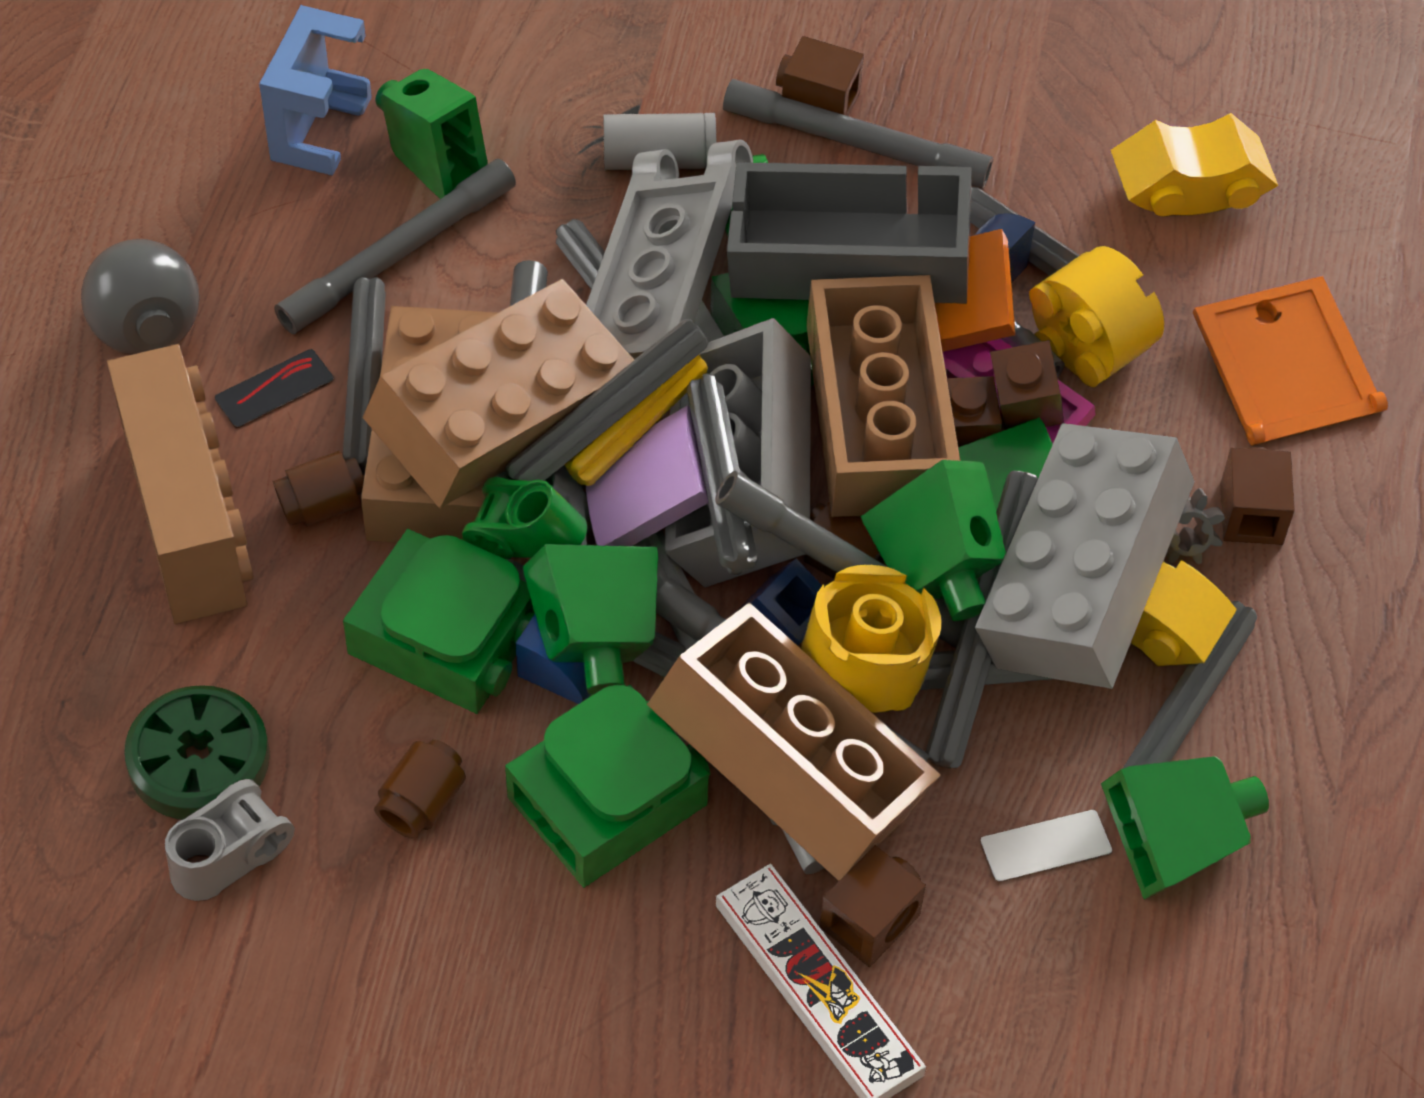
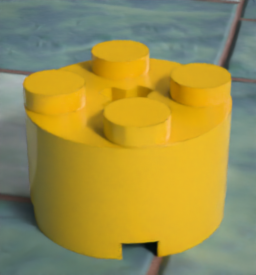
M1106 246L1096 247L1090 252L1081 254L1029 291L1032 312L1038 328L1035 335L1041 341L1049 340L1051 350L1064 361L1068 369L1090 387H1096L1149 350L1153 344L1160 340L1164 333L1163 311L1155 292L1146 297L1136 282L1137 279L1143 276L1142 272L1125 255Z
M856 565L836 573L834 581L825 587L823 584L817 592L801 649L870 712L905 710L911 706L915 696L922 687L940 635L942 622L938 605L924 588L920 594L914 588L905 583L907 575L895 569L879 565Z

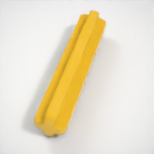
M700 354L565 463V468L572 478L580 485L591 486L687 393V386L691 380L700 379L703 374L707 373L708 366Z

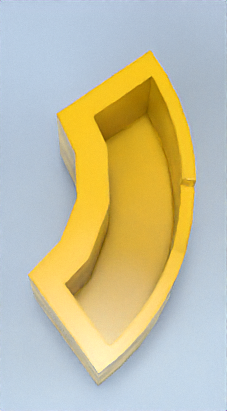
M1232 113L1211 123L1194 127H1172L1155 120L1110 150L1128 200L1141 208L1153 211L1158 216L1197 215L1231 207L1243 209L1253 205L1259 200L1261 195L1278 186L1259 136Z
M1181 560L1176 568L1163 562L1131 643L1141 649L1157 666L1205 663L1237 609L1210 580L1186 562Z

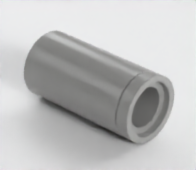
M715 113L603 115L605 170H632L634 158L638 153L664 149L673 153L678 169H706L708 150L713 143H717Z

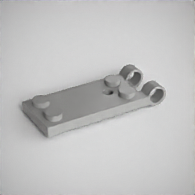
M744 140L713 143L708 150L705 173L700 176L679 178L677 161L673 153L667 149L641 152L635 156L632 177L586 304L634 360L683 320L690 319L695 322L732 209L736 162L753 163L751 150Z

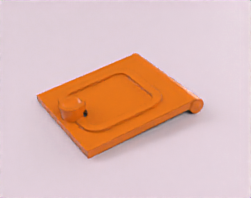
M1323 276L1194 308L1193 315L1246 432L1250 445L1265 443L1387 410V398L1382 391L1377 392Z

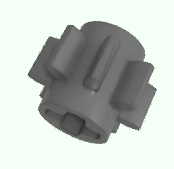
M1198 488L1192 497H1188L1179 523L1188 524L1194 518L1197 525L1194 529L1184 527L1179 534L1175 530L1166 553L1168 561L1172 564L1178 560L1180 554L1192 556L1197 564H1201V553L1207 550L1210 545L1221 547L1223 544L1219 535L1213 530L1212 525L1221 523L1225 517L1219 507L1203 510L1207 504V496L1203 489Z

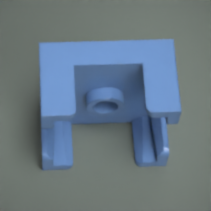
M300 5L259 83L270 160L333 176L341 160L340 152L305 144L303 141L315 118H324L329 109L357 116L364 114L372 98L369 79L329 69L325 36L353 43H363L365 39L364 20Z

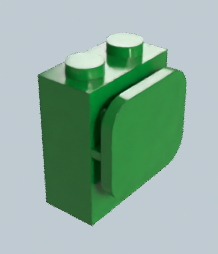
M407 528L343 619L347 653L478 714L490 695L497 697L505 688L511 675L512 661L516 657V642L533 618L535 612L525 581L520 580L518 570L510 561L454 536L442 535L430 539Z
M613 685L601 689L552 721L545 731L542 742L505 765L507 798L583 888L707 806L710 769L705 758L690 744L685 745L671 727L647 705L650 700L646 701L631 685Z

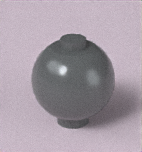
M131 239L110 246L94 259L82 283V310L92 332L107 346L128 355L178 344L191 330L199 310V287L193 270L178 252L157 241Z

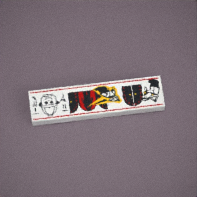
M772 864L765 866L716 896V907L859 1098H891L924 1077L925 1064Z

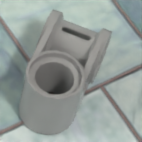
M240 780L230 785L216 799L189 817L177 822L169 830L165 838V851L170 880L175 891L182 897L194 901L208 900L215 897L223 889L257 866L264 865L273 860L290 843L295 831L293 824L287 817H277L261 799L262 791L254 780ZM195 855L209 856L208 859L202 862L191 863L186 861Z

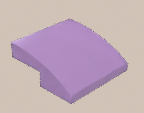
M688 405L654 424L593 485L586 486L589 515L598 546H633L708 503L691 410Z

